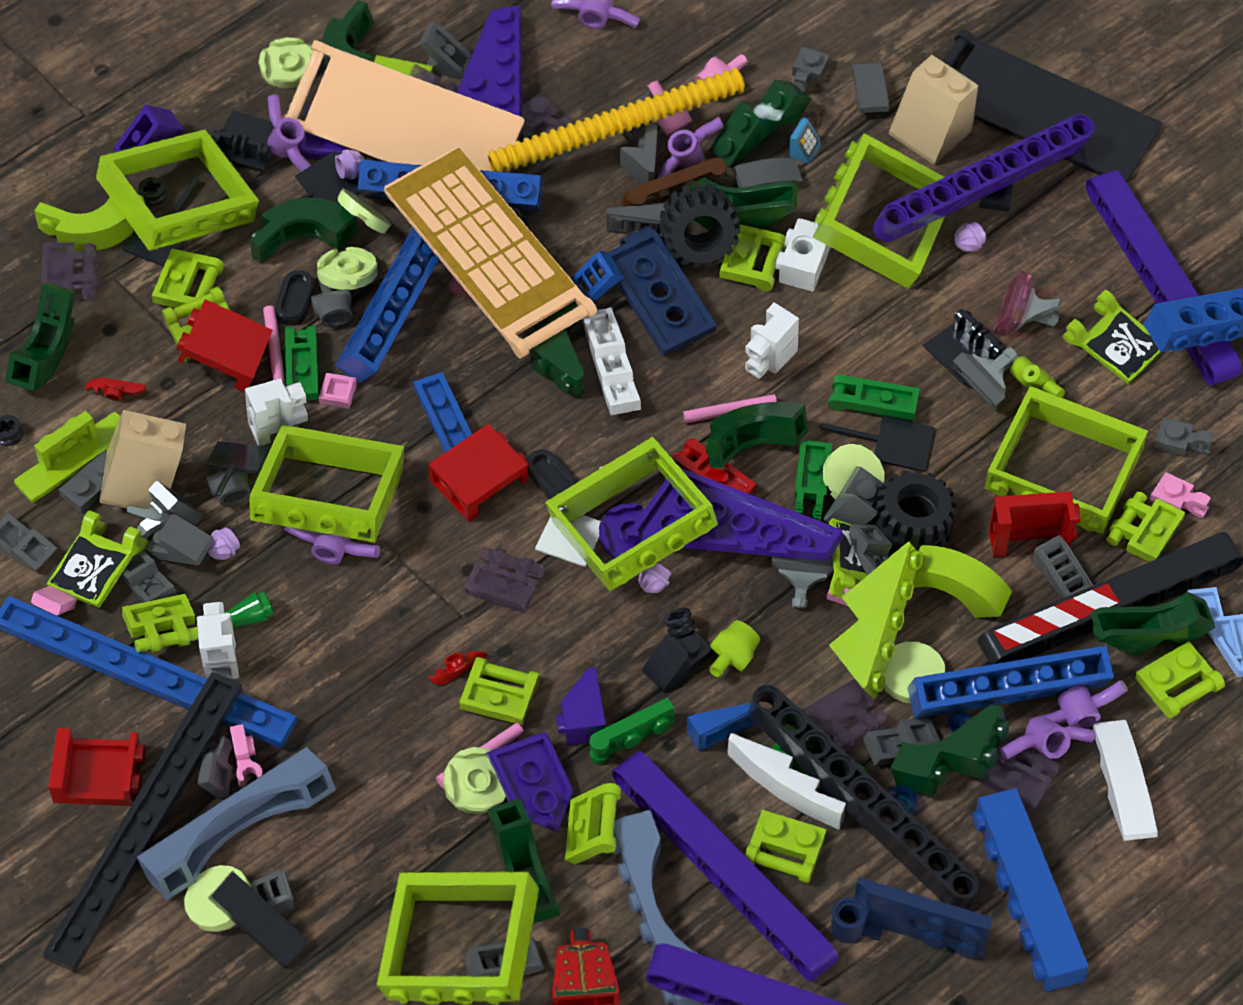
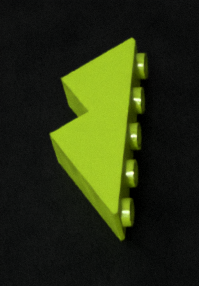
M909 541L841 597L859 620L829 644L860 686L873 699H876L879 692L884 688L887 664L894 656L895 638L904 623L903 612L907 600H910L913 594V580L916 570L920 569L923 561L922 552L916 550Z

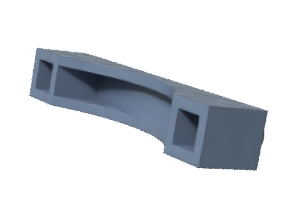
M307 747L139 855L137 859L147 880L166 901L195 883L197 876L209 858L239 831L275 814L309 808L335 791L336 788L328 768Z
M647 810L616 819L613 837L617 841L616 850L612 852V855L618 854L621 864L617 865L620 879L623 884H629L632 892L628 894L632 912L640 914L642 923L639 924V930L645 944L650 942L653 952L655 946L661 943L694 952L673 934L656 906L652 890L654 868L660 856L661 838L651 811ZM661 989L666 1004L706 1005Z

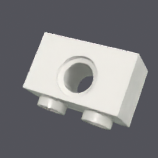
M798 218L794 229L789 228L785 239V246L787 248L785 252H779L775 266L776 269L780 270L779 283L814 292L831 248L813 238L818 226L817 223Z

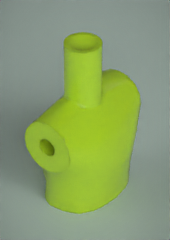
M1019 356L1012 363L1010 368L1011 374L1027 389L1032 386L1061 398L1064 396L1065 390L1056 384L1055 379L1025 356Z
M739 620L733 621L710 644V647L719 655L709 669L712 675L720 677L729 664L742 672L754 657V651L760 643V637L746 623Z

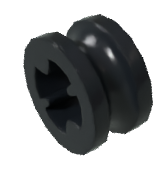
M149 177L142 180L138 186L139 194L144 197L145 205L158 206L166 200L165 184L161 179ZM153 189L156 193L151 194L148 190Z
M12 415L1 416L0 444L4 446L17 444L23 437V429L18 418ZM6 427H7L9 430H12V429H13V431L10 432V433H8L7 431H2V430H3L4 428H6Z
M679 608L671 611L664 617L663 622L668 627L667 631L671 637L684 636L696 627L694 619L691 618L692 613L690 609Z

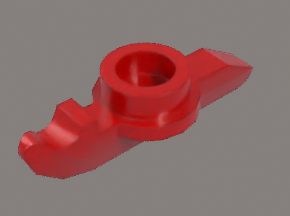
M95 378L86 384L85 390H94L96 394L104 391V397L107 399L121 401L125 395L137 396L145 393L146 386L140 383L109 378Z
M470 651L464 656L461 652L453 653L444 660L445 668L436 669V674L430 675L429 680L433 684L438 685L449 683L472 668L476 657L485 659L487 655L484 651Z

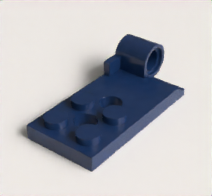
M649 226L621 238L620 246L607 252L624 277L617 283L618 287L662 356L716 331L717 324L656 230H652ZM660 287L666 290L667 295L658 298L651 293V290ZM675 311L680 313L683 319L673 322L666 315L669 312Z
M858 877L855 898L846 897L835 903L832 910L830 929L835 939L847 944L857 942L862 936L880 941L883 929L921 940L927 946L933 948L944 947L954 950L965 958L976 957L983 959L993 917ZM844 917H851L854 920H856V922L853 924L844 923L841 919Z

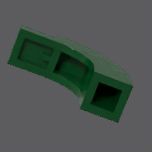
M357 0L342 20L332 17L325 28L322 43L375 63L372 55L355 50L375 23L367 3ZM325 56L329 64L331 57Z
M298 198L280 203L262 214L263 228L258 229L250 239L252 257L262 264L286 242L299 237L319 239L339 251L358 234L357 216L352 215L342 205L321 198Z
M51 283L42 285L33 329L25 344L18 350L10 353L5 383L34 391L42 387L50 379L60 363L71 337L75 318L71 317L76 291Z
M793 402L758 403L740 407L719 416L710 423L711 435L707 438L706 453L709 455L710 467L722 469L738 452L754 445L771 443L795 446L808 433L805 404Z
M519 798L489 808L488 814L503 871L529 872L539 887L533 924L560 915L559 905L548 884L537 854L531 821L521 799Z

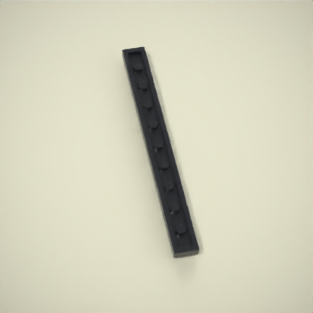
M214 671L211 672L42 953L46 960L75 973L140 864L137 857L150 847L200 763L203 754L206 753L243 690L241 683Z

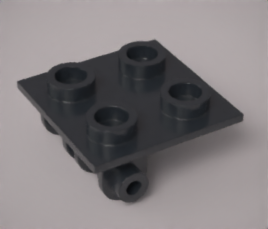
M232 111L223 129L221 128L219 131L214 130L211 138L229 162L265 171L273 155L271 146L267 143L268 137L274 129L271 121Z
M960 309L954 315L956 322L924 343L923 347L959 382L966 385L967 382L953 368V360L963 352L995 360L1006 348L1003 346L1002 341L997 340L990 334L988 328H984L981 322H978L971 316L970 311Z

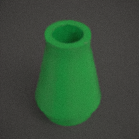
M256 591L234 607L224 612L230 613L233 629L269 621L268 617L275 615L265 591L258 594Z

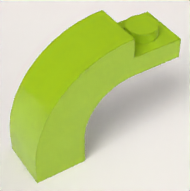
M139 195V197L144 202V197ZM111 198L97 210L84 214L69 213L42 202L34 210L38 228L47 235H56L59 248L69 251L91 252L106 249L127 239L134 232V229Z
M929 545L920 547L919 551L923 554V561L920 569L916 570L913 580L914 588L931 587L945 591L960 600L975 618L1000 617L1012 590L992 569L980 561L952 549Z

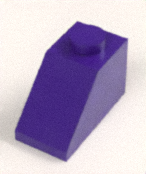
M145 104L113 149L115 152L178 137L183 133L184 128L171 110Z
M596 667L587 669L562 699V714H556L558 734H565L567 746L590 743V737L594 733L606 728Z

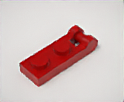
M690 438L683 445L684 449L681 452H675L671 456L674 462L682 469L750 495L756 492L757 484L729 463L722 469L711 468L706 447L694 438ZM692 458H698L695 462L691 461Z

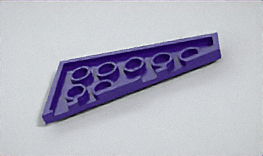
M516 5L491 10L456 93L522 117V12L520 6ZM522 130L520 132L518 140H522Z
M681 468L712 504L718 525L708 533L699 536L683 548L828 561L843 539L842 529ZM667 479L628 532L627 538L629 543L639 544L693 511Z

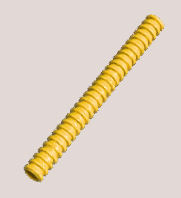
M734 67L731 68L730 72L727 70L723 71L722 75L716 73L713 75V78L707 76L705 81L699 79L696 81V84L690 82L687 87L681 85L678 90L672 88L669 93L668 91H663L661 96L657 93L653 95L652 99L648 96L645 98V101L639 99L636 101V104L631 102L627 104V107L624 105L619 106V110L613 108L610 110V113L604 111L601 116L595 114L593 119L586 117L584 122L577 120L575 125L569 123L566 128L560 126L557 131L551 129L548 134L542 132L540 137L533 135L531 140L524 138L522 143L516 141L513 146L507 144L504 149L498 147L495 152L494 150H489L487 154L492 171L508 173L510 168L517 170L519 165L525 167L528 165V162L534 164L537 159L543 161L546 156L552 158L554 153L561 155L563 150L570 152L572 147L578 149L581 144L587 146L590 141L596 143L599 138L600 140H605L607 135L611 138L615 136L616 132L620 135L623 133V130L628 132L632 130V127L637 129L641 127V124L646 126L649 124V121L655 123L658 121V118L664 120L667 115L670 117L675 116V112L681 114L684 112V109L690 111L693 106L699 108L702 103L708 105L710 100L717 102L719 97L725 99L727 95L734 96L735 92L743 93L744 81L740 71Z

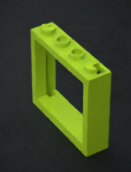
M206 130L100 156L96 179L149 251L254 222L259 202L258 198ZM199 157L230 198L155 218L125 178V175Z
M864 133L857 143L851 142L844 154V157L848 159L847 163H842L834 176V179L838 181L836 187L832 185L824 198V202L828 204L826 209H820L815 218V223L818 226L813 238L909 289L922 271L945 216L922 227L908 260L835 221V217L862 159L917 189L944 178V176Z
M1030 386L987 472L985 489L990 490L997 496L1055 492L1004 472L1032 416L1129 453L1102 510L1073 499L1074 504L1078 503L1080 507V523L1076 524L1087 531L1104 534L1144 449L1148 430Z
M281 425L250 494V520L375 543L404 471V446ZM284 458L383 475L369 510L269 493Z
M651 437L545 502L553 523L609 592L625 584L644 570L653 567L660 560L680 550L686 544L708 533L718 525L712 504L654 437ZM658 469L693 511L604 565L570 522ZM565 505L566 508L560 511L559 508Z
M529 872L399 873L377 981V987L389 1001H399L401 1004H406L408 1001H422L432 1005L439 1004L440 1001H454L462 1005H470L473 1001L488 1002L494 1005H499V1002H519L539 887ZM415 901H513L500 976H400Z

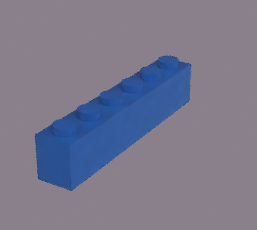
M1017 788L978 798L976 811L972 813L974 826L978 832L982 831L986 840L984 842L986 856L989 861L994 860L997 868L995 873L997 884L1001 891L1005 890L1009 898V901H1007L1008 911L1011 919L1018 921L1021 929L1019 931L1020 942L1025 951H1030L1033 959L1031 968L1036 981L1042 982L1045 992L1084 982L1089 968Z

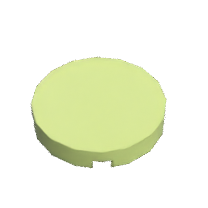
M285 37L274 40L265 51L263 49L260 53L259 67L262 77L269 84L279 88L298 87L313 52L311 45L309 47L307 44H304V40Z
M342 189L339 193L338 202L352 215H356L364 220L370 228L382 234L392 225L385 216L354 193L346 189Z
M349 247L344 252H338V249H334L322 255L317 262V275L321 283L330 288L353 290L373 282L378 275L376 258L372 253L362 248Z
M847 444L838 447L827 457L823 466V481L825 486L829 487L834 499L837 498L856 466L864 468L881 482H885L882 464L871 450L862 445Z
M903 642L895 645L894 656L891 661H888L885 671L884 690L896 700L911 703L907 687L915 677L945 673V664L940 654L931 646L920 642Z
M471 747L459 751L449 761L444 771L443 788L447 798L456 808L469 814L487 813L489 808L502 804L506 797L486 755L490 750L486 748Z
M219 865L206 869L197 876L196 882L187 889L184 898L185 911L193 923L205 931L219 932L236 925L208 899L209 895L231 871H234L251 887L244 874L232 866Z

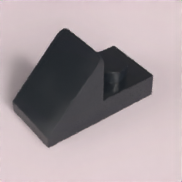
M694 630L678 637L676 640L667 634L642 668V672L665 693L713 656V649Z

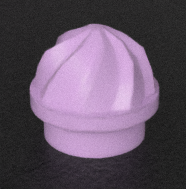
M347 149L343 150L340 155L335 156L336 169L342 179L347 177L355 179L359 176L361 160L365 159L358 151Z
M976 222L962 224L955 233V244L963 252H976L986 241L983 229Z
M226 527L221 530H215L210 535L215 541L208 550V554L214 559L225 560L235 556V551L240 548L237 537Z
M656 563L653 567L641 572L638 581L646 593H659L665 587H668L670 583L668 579L671 576V572L664 566Z

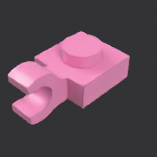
M1165 472L1152 492L1150 502L1154 503L1158 498L1180 510L1185 509L1193 515L1203 518L1209 509L1207 504L1211 497L1202 492L1193 493L1194 485Z
M242 724L230 727L238 765V783L241 787H245L244 777L247 774L253 773L258 779L263 776L261 766L250 760L249 756L256 755L252 735L245 737Z

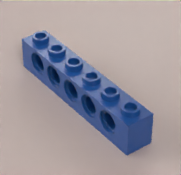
M361 160L358 191L363 197L390 199L385 194L384 187L422 165ZM479 170L509 206H519L520 211L540 212L543 181L540 175Z
M414 228L410 231L335 364L337 368L348 376L357 378L358 383L376 373L439 260L437 255Z
M1243 288L1154 304L1143 325L1160 352L1180 351L1187 347L1206 346L1214 342L1232 341L1243 337Z
M1101 646L915 677L907 689L914 719L955 713L960 710L967 711L985 708L990 705H1002L1061 695L1066 690L1076 686H1086L1088 690L1103 688L1114 678L1107 647Z

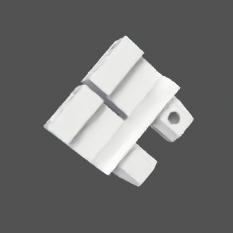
M773 303L766 311V325H754L751 327V341L745 346V352L750 359L745 363V370L759 379L768 370L776 374L798 351L799 318L778 304Z
M280 378L245 389L248 424L258 446L269 444L270 435L277 433L281 425L293 427V425L308 421L304 403H307L306 394L300 382L284 387Z
M223 602L206 603L203 605L204 616H197L199 649L205 678L208 679L211 672L214 671L227 678L238 679L239 672L235 654L236 642L230 613H224Z

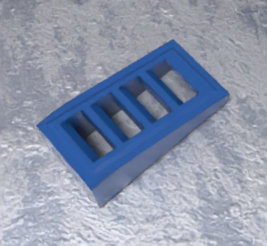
M600 250L581 267L571 280L586 297L594 302L624 277L610 254ZM600 268L605 274L603 277L598 272ZM591 275H593L597 281L595 285L589 278ZM583 282H585V284L589 288V291L587 293L581 285Z
M750 703L687 717V733L698 751H703L728 739L731 733L736 735L755 726L756 724L752 721L748 712Z

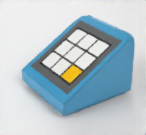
M803 118L790 137L789 155L791 158L809 164L820 148L821 142L809 120Z

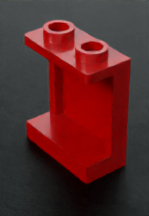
M204 299L200 309L193 308L186 324L191 326L189 334L182 333L176 349L181 351L177 361L183 364L185 358L189 357L237 379L234 388L245 393V389L249 387L254 378L273 329Z
M487 424L428 464L430 482L470 522L479 516V504L516 479L522 484L528 481L529 463L521 452L516 453L510 447L506 436L502 432H496Z
M1072 492L994 497L988 530L993 558L1006 557L1008 542L1012 540L1053 538L1061 535L1070 547L1072 540H1076L1077 537L1076 523H1080V507L1078 503L1074 504Z
M57 728L48 786L53 803L131 806L134 802L135 794H139L142 787V776L138 774L139 764L145 763L146 746L140 743L138 732H131L129 740L73 738L72 731L69 728Z

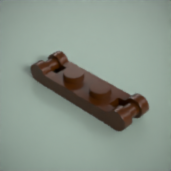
M713 158L636 186L622 195L621 204L623 207L637 206L644 203L646 198L654 196L655 200L672 194L670 189L677 186L681 188L688 185L689 187L697 182L696 179L706 177L711 181L725 172L726 164L721 158Z

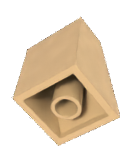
M931 55L913 71L889 130V135L933 165H936L972 131L978 85Z
M123 410L107 449L99 503L122 508L134 506L149 509L153 502L149 489L156 481L169 488L172 487L183 451L186 424Z

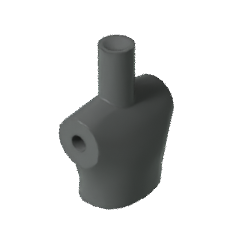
M319 281L322 294L311 296V303L314 314L319 316L322 325L334 327L351 321L353 314L349 290L334 291V288H330Z
M215 469L217 473L205 477L211 495L216 496L215 492L227 470ZM233 471L222 495L217 497L222 506H234L250 498L251 488L247 472Z

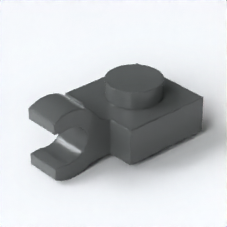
M802 47L792 66V75H795L794 81H796L795 85L806 93L811 80L820 82L829 64L830 55Z
M1163 417L1154 449L1184 457L1187 449L1202 455H1209L1214 434L1204 430L1193 433V424Z
M225 736L220 737L219 745L212 741L206 754L202 756L198 785L217 799L228 797L233 766L228 763L232 742Z

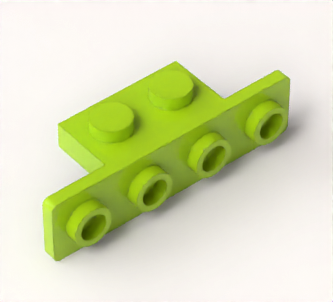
M85 410L77 417L70 418L53 433L42 437L34 445L39 463L14 480L16 487L30 502L34 503L73 477L103 451H107L120 415L117 412H113L97 424H94L93 418Z

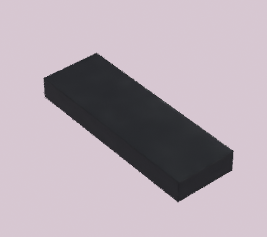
M231 871L208 897L213 904L283 968L293 960L308 942L298 930L234 871Z

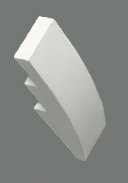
M612 308L597 310V314L592 317L582 318L596 372L610 415L641 410L640 397L633 382V371L628 361L625 343Z
M1127 721L1093 723L1095 741L1101 754L1100 766L1108 785V799L1123 840L1157 837L1158 832L1147 785Z
M731 733L728 740V755L751 778L777 798L797 810L836 829H840L845 816L846 803L818 793L820 780L792 770V756Z

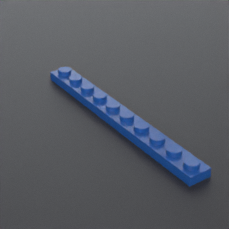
M11 596L7 597L0 608L1 631L188 710L207 681V678L145 652L137 653L133 647ZM241 693L223 724L228 727L243 724L245 734L252 735V737L282 749L297 724V718L293 714Z

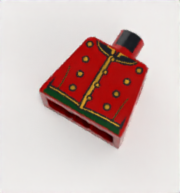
M587 928L572 930L570 932L571 945L557 947L552 991L553 1005H619V986L607 944L603 942L592 943L591 931Z

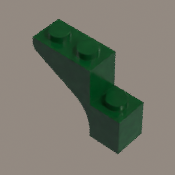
M774 79L759 104L740 101L709 150L718 158L724 160L728 167H735L776 128L787 123H797L812 99L794 83Z
M706 177L695 182L701 183L702 188L710 184L714 186L715 191L721 189L732 202L739 219L738 223L762 230L770 227L786 215L791 214L796 210L798 203V185L791 181L742 188L722 186L710 181ZM694 184L689 186V189L694 188ZM700 216L693 219L708 230L715 222V218L710 216Z
M575 301L533 325L534 329L538 331L578 307V304ZM575 322L533 347L530 351L531 366L535 372L541 376L548 377L555 382L561 391L569 392L578 399L584 392V385L582 383L584 373L568 337L570 330L577 323Z
M1190 592L1157 606L1101 607L1090 613L1094 623L1093 632L1100 642L1106 643L1134 657L1165 639L1183 645L1188 641L1190 643L1216 628L1206 600Z
M990 705L947 738L937 743L916 745L903 742L890 768L896 787L934 797L938 786L945 782L947 771L983 779L988 768H991L996 761L997 748L1000 742L1004 741L1008 735L1009 723L1006 721L1002 706Z

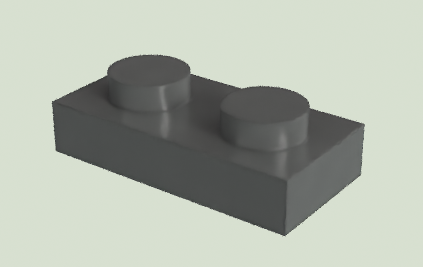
M106 450L58 489L60 496L81 514L100 499Z

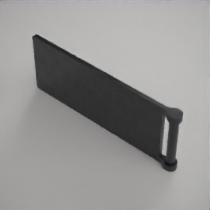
M960 30L954 38L955 43L942 60V62L952 68L965 48L973 49L958 72L978 85L974 118L1021 140L1074 115L1081 114L1089 117L1094 124L1092 136L1080 151L1064 159L1098 175L1117 170L1127 183L1162 127V122L980 41L966 30Z

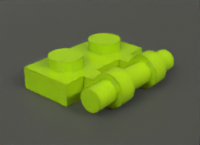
M1136 492L1134 497L1128 499L1123 506L1124 512L1121 517L1112 523L1109 528L1110 534L1106 540L1110 545L1117 546L1121 539L1126 538L1130 540L1126 551L1147 562H1151L1160 558L1182 523L1185 512L1158 498L1150 507L1144 504L1147 496L1142 492ZM1135 518L1143 520L1138 528L1131 525Z
M186 594L122 607V616L131 638L145 635V638L134 641L137 653L148 650L150 653L161 651L162 647L176 644L182 647L189 645L190 641L199 640L198 626L188 629L186 627L195 624V614ZM171 629L174 630V632H169V633H165V634H160V635H158V632H162V631H166V630H171Z

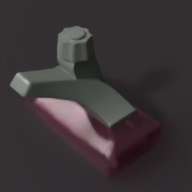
M1021 270L1008 284L993 332L1004 337L1031 321L1054 327L1059 320V315L1054 311L1060 309L1061 300L1059 298L1050 300L1038 298L1035 289L1032 288V275Z

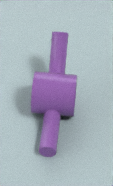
M552 0L553 9L579 10V21L591 29L604 27L607 18L619 20L633 28H636L640 20L639 17L623 9L612 7L613 0Z
M270 95L267 100L269 116L274 129L268 137L267 143L271 146L273 154L279 157H289L293 164L302 172L311 166L298 149V145L304 137V128L294 118H283L279 96Z
M718 117L703 125L694 133L689 130H679L672 134L668 141V148L672 156L663 165L657 179L672 174L678 166L685 169L701 163L704 153L700 143L706 137L724 128L720 118Z
M284 527L283 529L304 541L314 543L311 549L312 554L327 564H339L344 553L378 558L380 555L379 545L356 543L350 541L351 538L291 527Z
M1120 680L1102 692L1091 696L1086 686H1076L1066 690L1058 697L1057 702L1060 710L1039 717H1046L1058 725L1067 721L1068 726L1089 729L1093 726V723H1098L1101 718L1097 708L1126 693L1128 689L1125 683Z
M1037 717L1028 724L1025 735L1000 748V752L1004 759L1008 760L1021 751L1033 747L1049 758H1058L1067 752L1071 739L1089 743L1093 742L1095 731L1075 726L1062 727L1046 717Z

